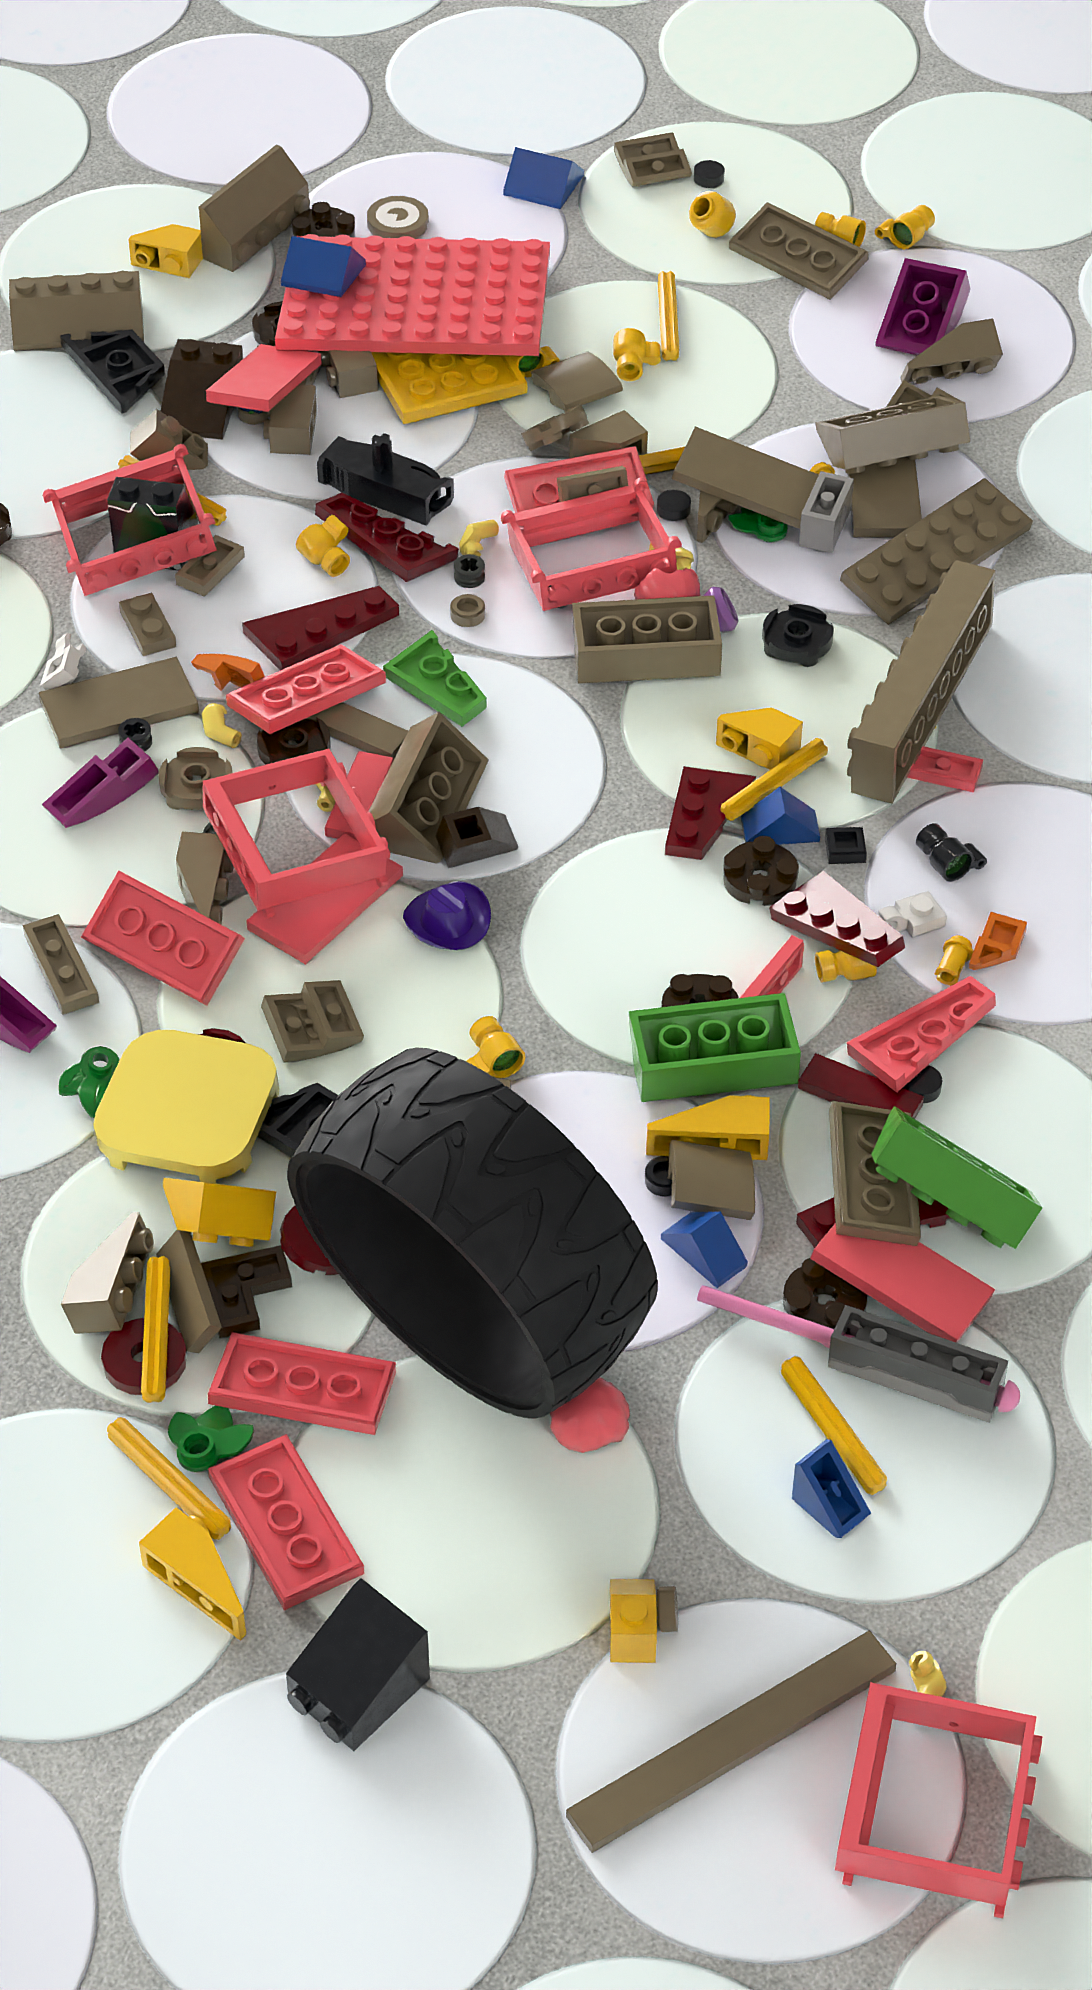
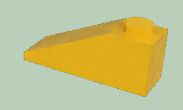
M729 1095L647 1123L646 1155L669 1156V1144L671 1140L746 1151L750 1152L752 1160H767L770 1097Z
M175 1507L139 1541L142 1566L241 1641L246 1636L244 1611L212 1541L209 1529L197 1516L191 1515L189 1517Z

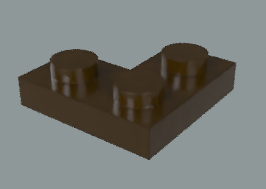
M281 1245L201 1263L222 1326L217 1332L219 1339L229 1337L232 1332L242 1334L260 1330V1319L253 1296L292 1287L291 1274Z

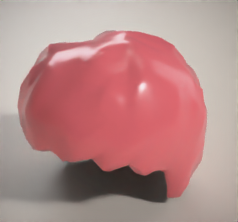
M656 568L648 573L645 579L637 585L634 597L637 600L700 596V583L697 574L691 568L676 570L672 574L665 573Z
M599 1377L580 1395L550 1413V1429L558 1442L568 1450L581 1453L598 1450L609 1443L622 1442L629 1429V1404L624 1394L617 1387Z

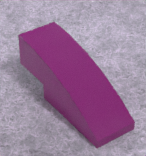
M127 738L104 760H101L97 755L93 756L41 805L65 828L94 818L123 802L158 775L159 770L151 757Z
M0 976V1040L30 1053L56 1030L57 1025Z

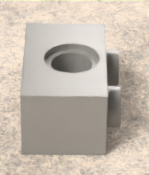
M820 472L801 514L799 546L828 553L833 552L851 511L853 478Z

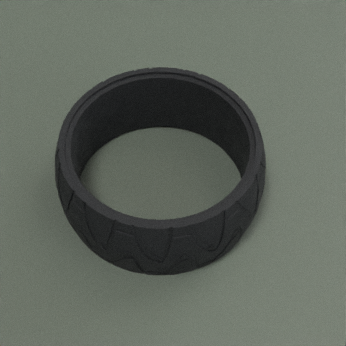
M415 1047L406 1049L370 1069L332 1101L309 1128L289 1161L287 1180L299 1215L302 1217L305 1226L320 1250L351 1290L397 1338L422 1360L470 1395L472 1394L477 1399L503 1412L512 1413V1415L537 1419L548 1415L580 1395L611 1368L619 1355L638 1333L656 1300L658 1280L650 1250L643 1240L644 1237L638 1226L632 1220V1216L608 1182L597 1172L594 1165L536 1108L531 1104L529 1105L525 1099L509 1087L504 1086L502 1082L462 1059H457L456 1056L430 1048Z

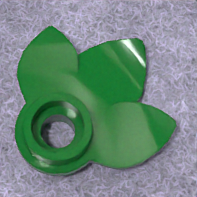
M741 507V513L728 516L730 524L735 529L744 533L755 534L756 537L766 542L779 541L788 532V524Z
M102 1046L87 1050L82 1055L80 1063L68 1067L60 1076L59 1095H78L82 1107L91 1118H95L97 1108L120 1061L118 1055L110 1048ZM104 1061L107 1065L98 1067L94 1065V1062Z
M213 1406L197 1419L188 1414L176 1412L168 1426L169 1439L177 1447L178 1462L184 1469L191 1472L208 1470L219 1459L237 1455L248 1446L254 1434L253 1425H233L229 1408Z

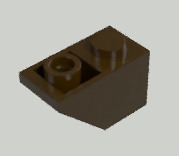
M479 806L444 815L435 835L448 868L515 851L519 847L506 815Z

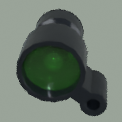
M937 823L925 826L917 835L916 845L926 855H930L931 866L946 881L953 882L959 880L971 868L979 870L987 863V858L972 843L963 845L957 838L948 837L947 833Z

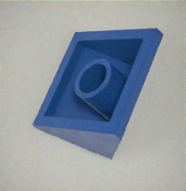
M515 147L503 195L561 209L584 176V169L571 160Z
M291 236L281 277V286L342 297L366 266V259L350 246Z

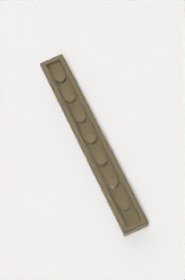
M869 1630L567 1808L566 1818L591 1853L866 1690L869 1688L870 1682L877 1683L896 1672L897 1663Z

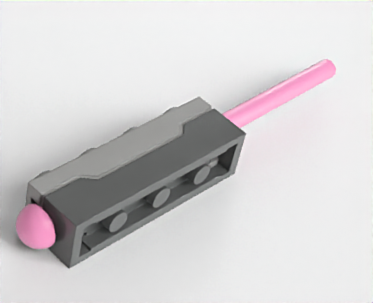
M702 1285L697 1297L699 1302L820 1342L825 1347L830 1348L829 1368L988 1423L991 1422L996 1407H998V1412H1009L1015 1409L1020 1402L1018 1386L1011 1380H1008L1005 1385L1009 1360L845 1305L835 1329L705 1285Z

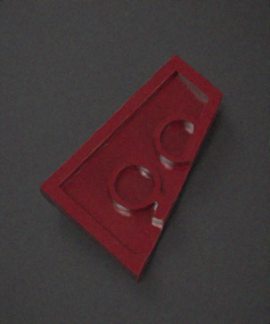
M683 766L665 843V855L702 860L723 832V826L727 822L725 814L721 812V805L754 782L756 776Z

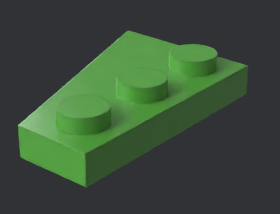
M433 630L383 665V671H385L388 680L461 727L487 708V697L467 672L461 671L454 663V656L448 649L444 650L438 643V636Z

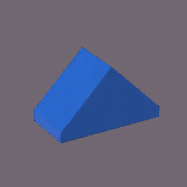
M782 787L777 788L741 815L745 843L753 842L759 836L771 837L774 839L775 844L778 845L820 842V832L815 810Z
M721 1211L690 1212L661 1233L660 1239L717 1289L748 1265V1261Z
M826 1439L795 1464L792 1500L835 1538H842L871 1514L832 1440Z

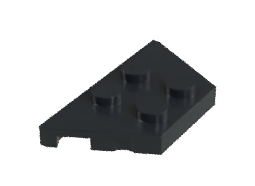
M132 329L117 330L110 333L104 331L91 332V339L71 340V334L60 336L61 346L121 414L127 412L165 375L162 361Z
M315 1083L299 1089L294 1094H285L274 1098L257 1137L292 1158L309 1128L338 1095L321 1084Z

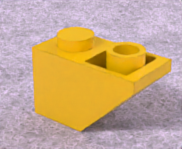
M170 224L131 235L128 239L130 260L133 266L190 278L203 259L201 230Z
M772 707L721 714L717 718L716 745L771 770L801 748L803 721Z

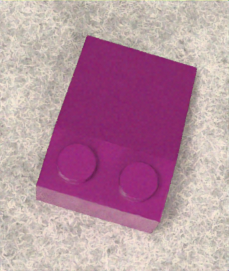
M905 258L875 346L919 355L955 329L962 316L971 290L967 271Z

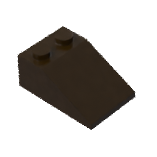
M177 339L169 362L160 411L167 416L174 417L181 426L193 434H198L203 438L223 440L234 407L207 402L206 390L243 360L242 345L196 341L194 339Z

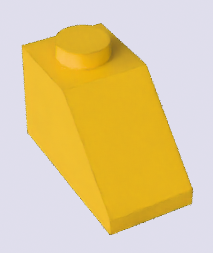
M610 1579V1662L656 1663L657 1609L655 1580Z

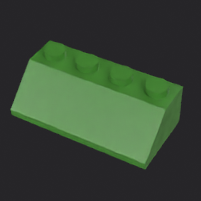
M785 993L629 1011L634 1072L641 1102L798 1084L801 1051Z
M894 1106L871 1154L874 1162L878 1164L875 1170L894 1183H897L901 1178L914 1186L911 1193L922 1201L932 1205L934 1200L948 1207L946 1214L961 1225L967 1226L969 1222H972L982 1228L983 1231L980 1235L993 1245L1002 1248L1004 1243L1016 1249L1043 1208L1033 1192Z

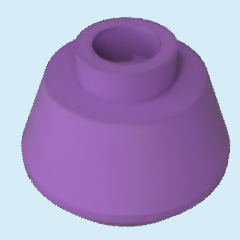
M711 587L703 596H715L720 632L735 630L739 620L730 598L723 588Z

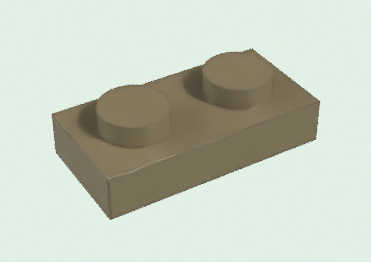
M619 466L557 478L559 502L628 486L626 468Z
M215 535L213 540L217 551L190 559L175 574L176 585L205 597L245 558L244 546Z
M152 592L119 602L120 613L142 656L177 647L176 637Z

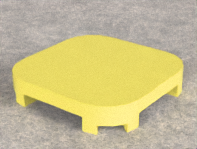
M155 1030L139 1036L123 1052L95 1113L93 1127L100 1151L109 1159L110 1166L122 1171L125 1170L128 1162L197 1175L200 1182L215 1184L217 1179L231 1176L238 1170L245 1173L252 1163L251 1150L270 1104L274 1098L279 1096V1082L273 1058L262 1048L251 1044L177 1030Z

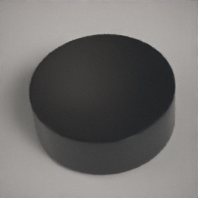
M701 161L694 166V182L704 188L717 187L724 182L725 168L717 161Z
M667 490L662 492L657 498V513L665 520L680 521L687 518L691 512V498L683 491Z
M928 1065L903 1088L924 1096V1103H929L936 1100L941 1093L942 1076L936 1068Z
M669 1156L655 1157L645 1167V1185L650 1192L658 1196L667 1197L672 1195V1180L668 1179Z

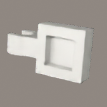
M69 632L56 641L55 656L47 661L40 684L46 690L71 684L79 673L77 666L80 657L86 652V646L82 643L74 648L70 644L71 634Z
M929 891L897 900L894 906H886L878 910L879 916L898 932L907 929L912 937L944 927L947 920L946 913Z

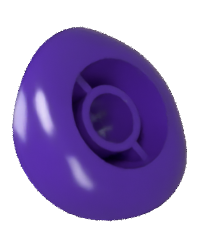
M457 881L441 885L417 896L404 910L403 919L409 931L421 942L440 949L463 950L472 947L484 938L491 922V908L489 900L482 890L471 883Z

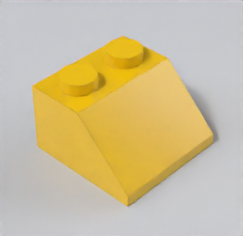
M163 1178V1188L177 1230L193 1232V1241L217 1243L218 1235L229 1236L228 1244L246 1247H253L254 1239L270 1241L276 1191Z

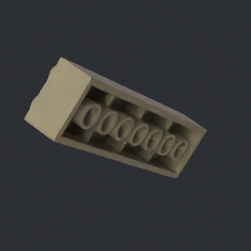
M955 560L949 572H944L941 575L936 594H930L924 615H918L916 618L913 633L910 638L906 637L904 639L899 658L891 661L885 682L880 681L878 683L874 701L871 705L867 704L865 706L858 728L853 727L849 734L847 747L852 750V756L848 763L847 776L851 777V793L893 804L910 773L911 766L915 764L921 754V748L926 745L992 627L996 570Z

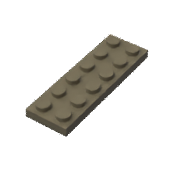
M983 478L842 571L840 581L889 625L928 599L930 594H935L938 590L941 575L944 572H949L955 560L974 565L980 564L1029 531L1033 520L986 478Z

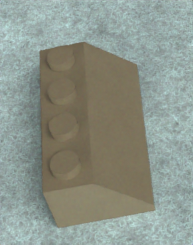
M277 144L198 206L203 259L234 272L263 247L267 246L281 232L286 230L292 224L293 219L300 213L310 209L308 182L282 146Z
M122 270L112 273H85L81 275H53L49 277L9 279V304L14 351L63 348L60 338L63 334H71V340L91 339V332L102 331L110 333L117 330L132 329L144 342L143 306L139 271Z
M942 396L815 422L816 431L832 466L844 469L847 474L863 472L866 470L865 465L874 463L878 467L894 465L897 463V458L908 456L909 460L928 457V451L939 449V453L954 452L959 450L960 444L970 442L966 403Z
M714 595L572 603L574 653L578 684L721 676L722 639Z
M440 712L410 727L369 809L375 821L376 831L380 837L386 838L390 853L435 864L441 862L444 857L435 837L443 816L466 810L489 761Z

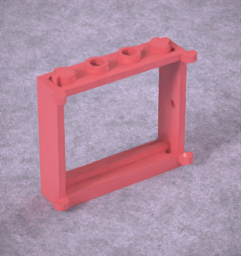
M179 444L172 451L57 490L47 489L43 492L44 502L52 501L71 557L66 563L68 573L76 572L84 596L217 551L209 525L215 524V520L212 514H204L183 459V456L189 454L185 445ZM116 477L185 484L199 521L198 525L84 564L80 562L68 527V523L108 510L107 498Z
M644 478L636 479L633 485L518 513L506 510L501 514L502 524L507 523L510 546L543 611L634 589L645 579L648 573L656 568L668 574H672L677 570L675 548L682 547V543L677 536L668 537L642 491L649 489L648 483ZM639 521L654 550L545 576L544 572L540 569L530 549L533 546Z
M330 749L203 781V810L257 911L262 909L266 919L275 915L272 906L372 879H376L380 888L388 886L386 861L391 855L388 849V842L385 837L379 836L376 831L373 815L371 812L364 810L358 789L355 786L351 787L347 780L343 763H337ZM318 783L322 787L327 786L363 850L271 874L234 805Z
M870 1682L835 1865V1871L844 1872L842 1884L852 1886L854 1875L990 1903L995 1905L994 1917L1003 1919L1009 1889L1019 1890L1023 1861L1014 1860L1016 1846L1025 1848L1030 1819L1022 1818L1021 1813L1023 1804L1032 1806L1036 1777L1028 1776L1029 1763L1038 1764L1043 1736L1034 1735L1037 1716ZM892 1719L1021 1746L1001 1874L869 1846Z

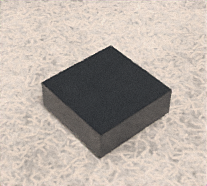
M863 827L825 828L828 864L866 863L867 852Z

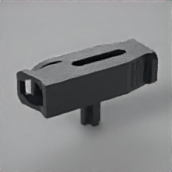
M383 433L381 436L374 435L372 437V444L350 441L338 436L319 456L317 461L319 483L329 484L341 493L363 503L425 526L429 524L432 517L450 506L454 498V478H441L435 470L426 464L392 452V441L390 440V435ZM445 487L446 495L439 498L441 496V488Z

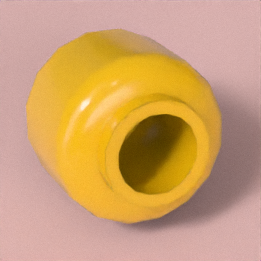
M706 191L698 195L692 202L689 210V219L696 229L708 237L718 238L728 233L734 225L736 210L733 204L719 193Z

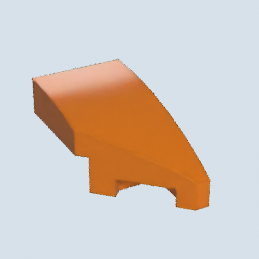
M197 654L191 661L197 670L200 669L212 675L215 682L214 685L220 691L229 682L236 686L244 687L265 677L258 662L238 656Z
M990 912L982 936L978 937L969 962V969L978 970L1016 959L1027 930V922Z

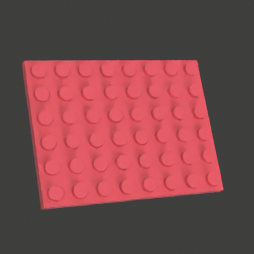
M315 234L297 236L353 247L366 259V266L342 297L286 287L275 335L276 350H342L388 353L539 356L550 259V242L538 239L509 241L505 238L495 240H477L475 238L453 240L443 237L414 239L410 236L382 238L375 235L367 238L350 237L348 235L319 237Z

